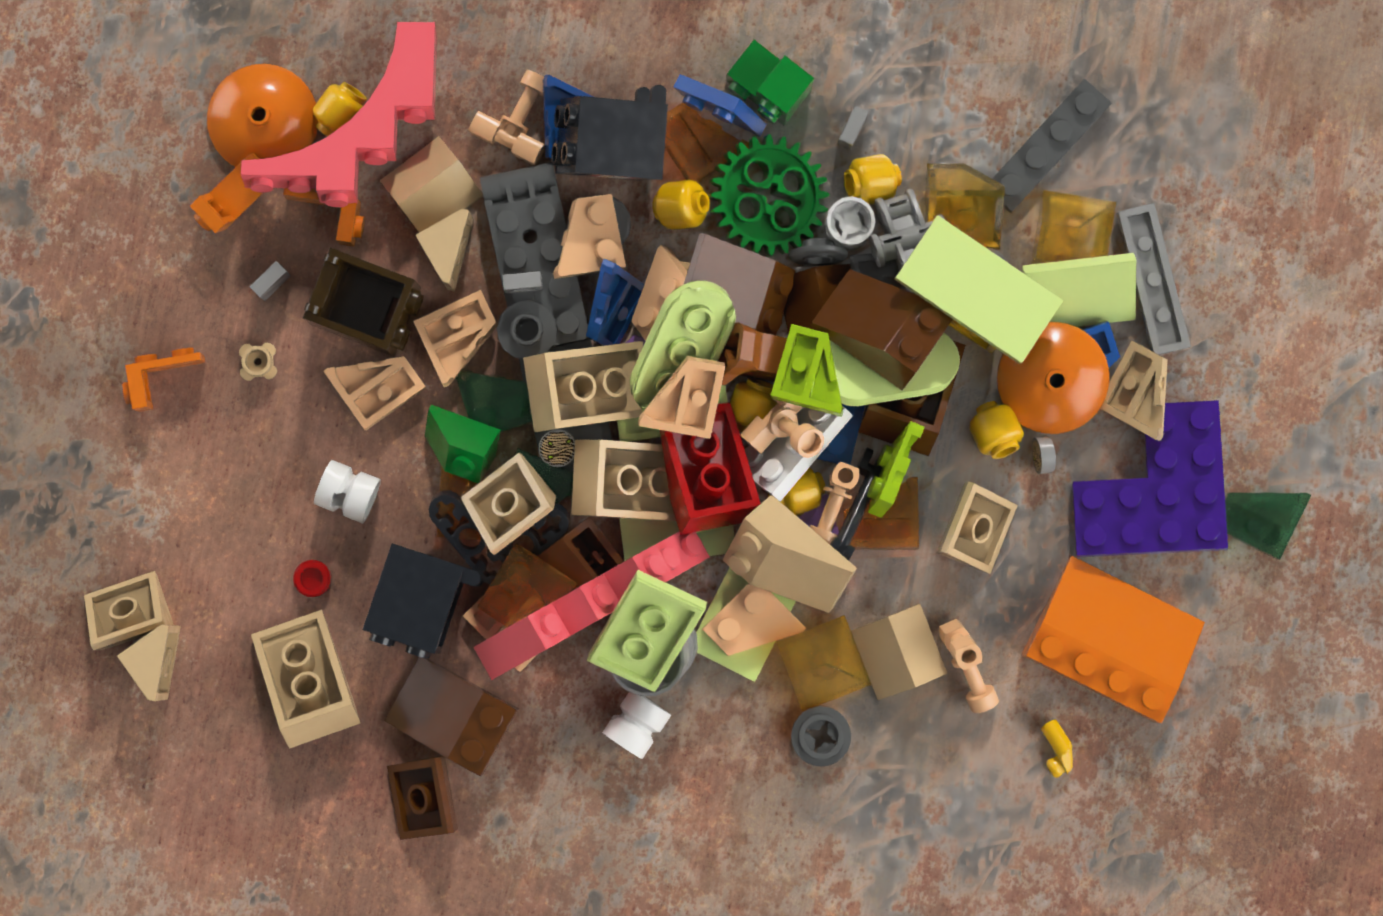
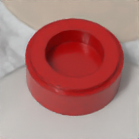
M304 561L295 569L293 575L294 586L304 596H321L331 586V571L321 561Z

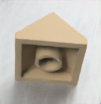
M439 136L380 180L419 233L456 211L467 209L483 197V193L463 165Z
M466 209L456 211L415 235L447 290L454 292L474 223L470 211Z
M518 453L463 495L461 500L488 549L495 555L554 510L556 495L525 457Z
M968 481L964 483L936 553L991 574L1018 505L973 482Z
M155 571L84 595L90 644L93 650H105L146 636L161 624L174 625Z
M921 604L851 630L877 700L916 688L947 674Z
M161 624L117 655L147 700H168L181 628L179 625Z

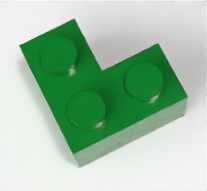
M753 40L726 74V81L730 84L728 90L744 102L749 98L758 105L757 112L764 119L772 124L778 121L784 126L810 94L814 77L784 55L780 60L756 40Z

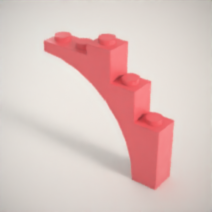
M397 22L394 49L386 72L365 105L350 121L331 135L304 149L273 158L241 160V177L245 188L261 193L271 192L273 188H288V190L296 193H306L311 189H316L320 203H325L330 207H345L348 203H357L359 161H365L369 165H384L387 161H396L398 120H404L411 124L435 120L437 60L435 22Z
M677 532L526 616L473 648L491 680L612 613L637 570L666 583L710 558L696 532L680 535V532Z

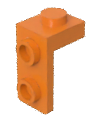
M251 153L243 160H253L259 158L256 156V154ZM240 162L212 191L200 195L190 207L195 211L194 218L202 228L218 233L226 230L263 193L245 188L241 177Z
M284 188L283 196L287 200L326 205L325 203H320L316 189H311L306 193H296L288 190V188ZM359 199L357 203H348L347 206L340 207L336 241L340 245L355 247L356 238H362L365 216H360L361 202Z
M182 348L171 351L172 357L157 359V354L134 357L135 363L125 365L128 382H123L122 387L126 404H131L132 409L138 412L153 410L148 373L206 363L205 356L200 352L194 353V348Z

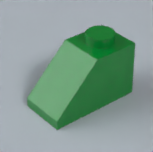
M431 404L428 409L425 438L445 472L479 484L496 457L500 429Z

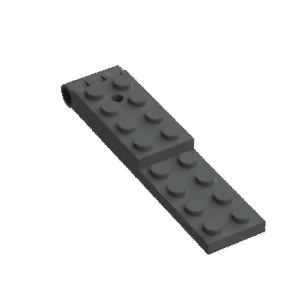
M552 162L480 177L502 286V275L537 271H540L542 274L543 290L505 293L504 291L507 307L518 301L531 300L541 303L550 310L556 321L557 334L554 344L548 352L592 347L591 339L586 337L588 324L577 276L554 279L553 275L554 269L558 266L563 248L561 242L567 227ZM530 231L537 234V240L532 244L524 241V235ZM530 319L519 321L515 328L517 337L523 341H531L538 332L536 322ZM519 359L529 410L531 414L524 360ZM609 422L562 429L569 432L575 440H612ZM549 431L534 432L538 452L541 438ZM540 457L545 483L554 492L556 499L572 496L574 458L565 466L553 467L546 464Z

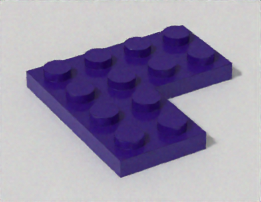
M1219 400L1165 403L1163 438L1161 441H1158L1145 434L1147 478L1074 481L1072 483L1076 557L1228 550Z

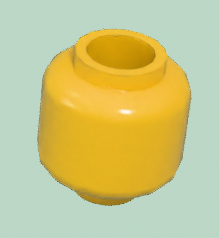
M343 82L341 85L331 84L313 108V114L319 121L316 125L317 129L327 137L350 121L365 105L366 96L346 82Z
M884 154L856 158L849 165V169L844 172V186L849 197L861 198L869 205L875 204V199L880 197L883 200L893 198L896 195L897 186H900L902 183L899 166L893 164Z
M693 180L673 181L661 185L652 202V209L656 219L666 229L671 230L698 227L703 223L710 208V200L707 193L700 184Z
M751 377L747 379V382L736 384L730 403L740 432H743L756 416L763 420L777 404L770 396L773 384Z
M990 401L976 409L977 414L971 419L969 429L979 451L983 455H991L993 459H1000L1013 454L1020 448L1019 443L1023 439L1024 432L1010 406L1005 404L998 405L996 401Z
M809 467L780 502L796 516L819 507L822 494L825 493L823 490L825 482L819 472L814 473Z

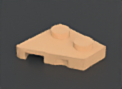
M663 245L657 248L631 320L645 341L665 299L675 289L684 285L688 272L673 251Z
M404 356L337 368L330 367L323 371L364 430H368L427 388Z
M687 356L639 416L638 425L710 439L725 371V363Z

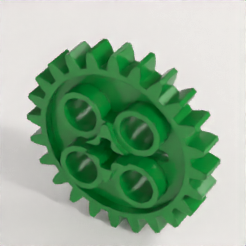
M771 134L764 136L762 145H760L756 136L749 139V149L742 142L736 144L735 148L738 156L730 151L726 152L723 156L728 165L719 163L715 166L717 172L722 175L721 178H712L709 181L713 186L718 187V191L708 195L709 199L718 201L719 205L711 209L710 213L721 214L723 217L716 224V227L720 228L727 225L730 228L725 239L729 240L738 236L737 246L744 248L748 243H751V251L757 254L761 247L764 246L766 256L774 254L775 246H777L781 254L788 253V242L795 249L802 247L800 235L806 239L813 238L814 235L809 226H822L823 223L816 217V213H825L828 211V208L819 204V200L829 196L828 192L819 190V185L825 183L827 178H816L815 172L820 169L821 164H814L812 166L808 164L812 152L809 151L800 156L798 154L799 142L794 143L790 148H786L787 141L785 136L780 137L776 145H774ZM751 163L761 167L763 171L761 182H754L749 178L747 171ZM786 173L793 174L798 180V188L795 192H790L784 187L783 177ZM738 185H743L758 192H762L770 187L771 195L796 199L800 202V205L797 207L782 200H774L767 204L766 196L741 192L737 187ZM742 199L749 200L754 206V215L751 219L743 217L739 212V203ZM777 209H783L789 215L790 220L786 228L778 226L775 222L774 214Z

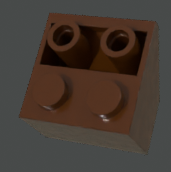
M589 516L527 563L521 570L545 602L550 604L624 561Z

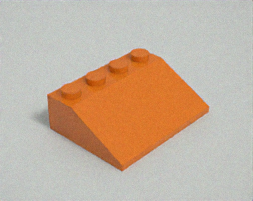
M1070 555L1021 656L1155 723L1162 724L1180 687L1205 622Z

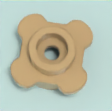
M264 343L262 346L244 344L240 348L239 355L242 357L241 362L243 366L240 370V375L243 379L251 381L254 377H265L270 380L276 376L277 368L274 366L273 356L276 354L274 345L271 343ZM257 358H260L262 361L260 365L255 364Z

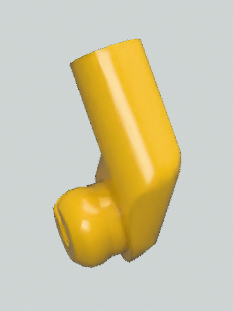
M1054 719L1042 726L1041 731L1055 753L1054 758L1047 760L1046 766L1052 776L1058 778L1063 773L1068 774L1073 768V752L1071 741L1058 721Z

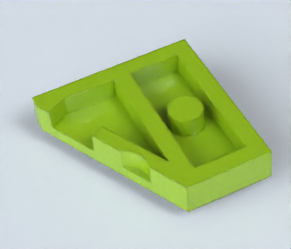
M791 324L770 396L772 399L842 417L843 407L828 333Z
M910 421L891 446L885 445L877 462V465L882 467L879 477H874L867 493V497L872 499L868 513L882 518L893 505L911 462V459L908 458L911 446L918 438H921L924 426Z

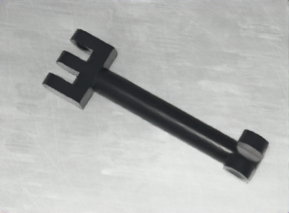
M868 447L863 452L857 465L859 474L865 478L837 537H834L830 544L848 561L855 550V547L851 546L850 543L871 498L867 497L869 487L874 477H879L882 469L881 466L877 465L878 458L874 465L869 463L874 450Z

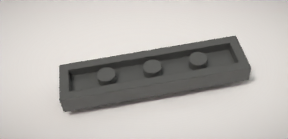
M1084 78L984 187V190L1007 211L1012 213L1112 103Z

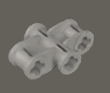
M912 189L905 190L904 195L883 200L881 197L875 199L877 217L885 233L882 236H877V234L869 236L872 255L878 267H883L886 261L895 259L900 271L933 222H924L916 195ZM905 287L906 291L913 293L911 290Z

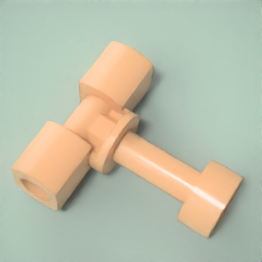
M527 69L520 81V84L525 89L511 116L502 115L500 121L478 111L470 124L469 133L491 145L498 142L512 149L511 153L513 156L533 166L537 165L544 153L545 145L526 135L529 129L523 123L538 95L543 96L544 77Z
M775 399L773 400L777 404L762 420L759 416H756L740 434L760 454L764 452L776 437L783 438L789 436L791 447L806 458L817 455L824 444L823 434L811 424H797L798 418L796 414L803 407Z
M843 462L838 463L831 471L828 479L829 487L824 486L823 490L830 494L818 526H809L828 544H831L833 538L837 537L836 534L832 533V529L843 500H852V496L846 493L859 480V468Z
M958 619L939 626V637L953 657L951 661L953 667L963 670L971 691L967 693L966 700L971 712L982 713L994 708L999 703V699L994 687L984 684L977 664L982 663V652Z

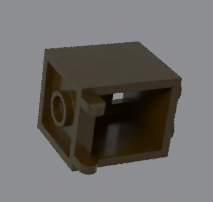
M330 248L323 259L324 264L309 303L305 305L303 319L314 327L395 357L397 349L403 351L408 342L411 330L407 329V324L410 316H417L422 306L424 295H421V287L412 278ZM393 298H397L399 301L387 332L383 333L381 329Z

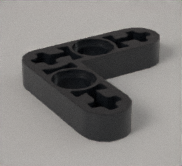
M444 490L432 498L429 506V516L432 522L472 570L480 574L481 580L491 585L504 582L558 541L567 532L570 522L569 513L566 508L555 503L554 510L548 514L551 517L557 515L561 517L558 524L559 528L556 529L553 525L546 528L542 532V537L545 540L541 541L536 530L545 524V516L534 524L536 530L530 527L521 534L527 535L532 539L534 547L531 551L527 553L518 552L513 547L512 542L495 555L487 549L486 555L491 561L496 562L500 560L502 562L500 573L495 570L488 572L486 570L488 561L483 554L478 559L474 557L486 546L482 536L480 543L472 547L464 545L460 540V533L466 528H472L479 532L461 497L456 492ZM441 501L445 505L451 502L455 505L452 513L458 521L462 516L467 518L460 522L454 531L450 528L454 524L453 518L448 513L443 515L438 513L441 506L439 502Z

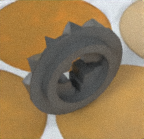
M817 706L802 712L793 724L791 741L797 755L806 763L820 767L829 766L841 760L847 753L851 743V730L847 720L841 713L829 707ZM827 720L829 721L827 724V734L837 742L836 744L823 742L817 751L814 752L815 738L805 731L806 729L819 730Z

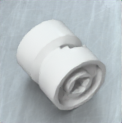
M852 196L841 198L828 211L824 225L827 239L833 240L834 246L842 247L847 251L861 248L869 240V236L874 230V212L870 205L861 198Z
M331 460L318 485L314 504L332 512L340 508L342 509L343 516L363 524L374 504L381 479L364 472L354 475L351 467Z
M629 692L620 705L623 713L621 715H613L602 733L632 754L643 759L653 744L651 734L653 732H661L671 714L645 696Z

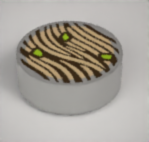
M562 429L551 430L541 438L539 454L546 464L553 467H562L573 460L575 439L569 432Z
M1049 436L1034 437L1032 440V458L1037 474L1052 473L1055 470V448Z

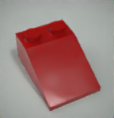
M730 402L717 404L710 439L660 430L670 501L680 535L740 524L746 516L761 504Z

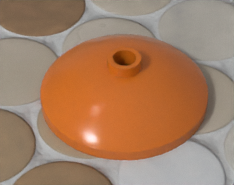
M271 64L249 65L227 76L213 93L207 112L209 136L218 153L234 167L251 153L256 154L259 159H266L299 151L312 145L316 139L318 132L316 125L319 123L313 114L316 101L308 86L293 72ZM258 109L266 111V116L262 121H255L253 119V114Z
M1061 322L1048 323L1021 364H1018L1002 353L997 369V388L1002 403L1012 408L1021 425L1045 434L1066 433L1086 424L1101 408L1109 387V367L1101 347L1085 331ZM1055 373H1059L1063 377V382L1058 387H1052L1050 384V377Z

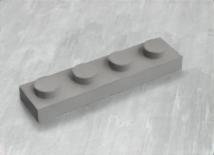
M1155 203L1118 211L1116 215L1126 254L1134 253L1137 260L1136 294L1151 351L1162 355L1190 348L1191 345Z

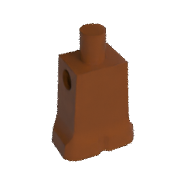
M735 323L718 360L725 363L722 385H727L738 375L774 382L787 338L762 333L744 324Z

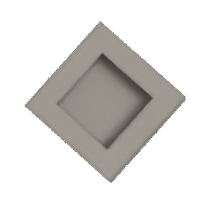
M858 106L854 107L837 145L851 151L867 118L868 111Z
M275 261L250 288L262 300L266 301L291 275L281 264Z
M540 271L502 275L505 293L543 290L542 274Z

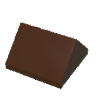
M850 264L818 266L795 273L793 288L788 295L784 308L788 334L791 324L814 329L809 325L850 269Z
M444 756L387 766L400 840L450 834L458 829Z

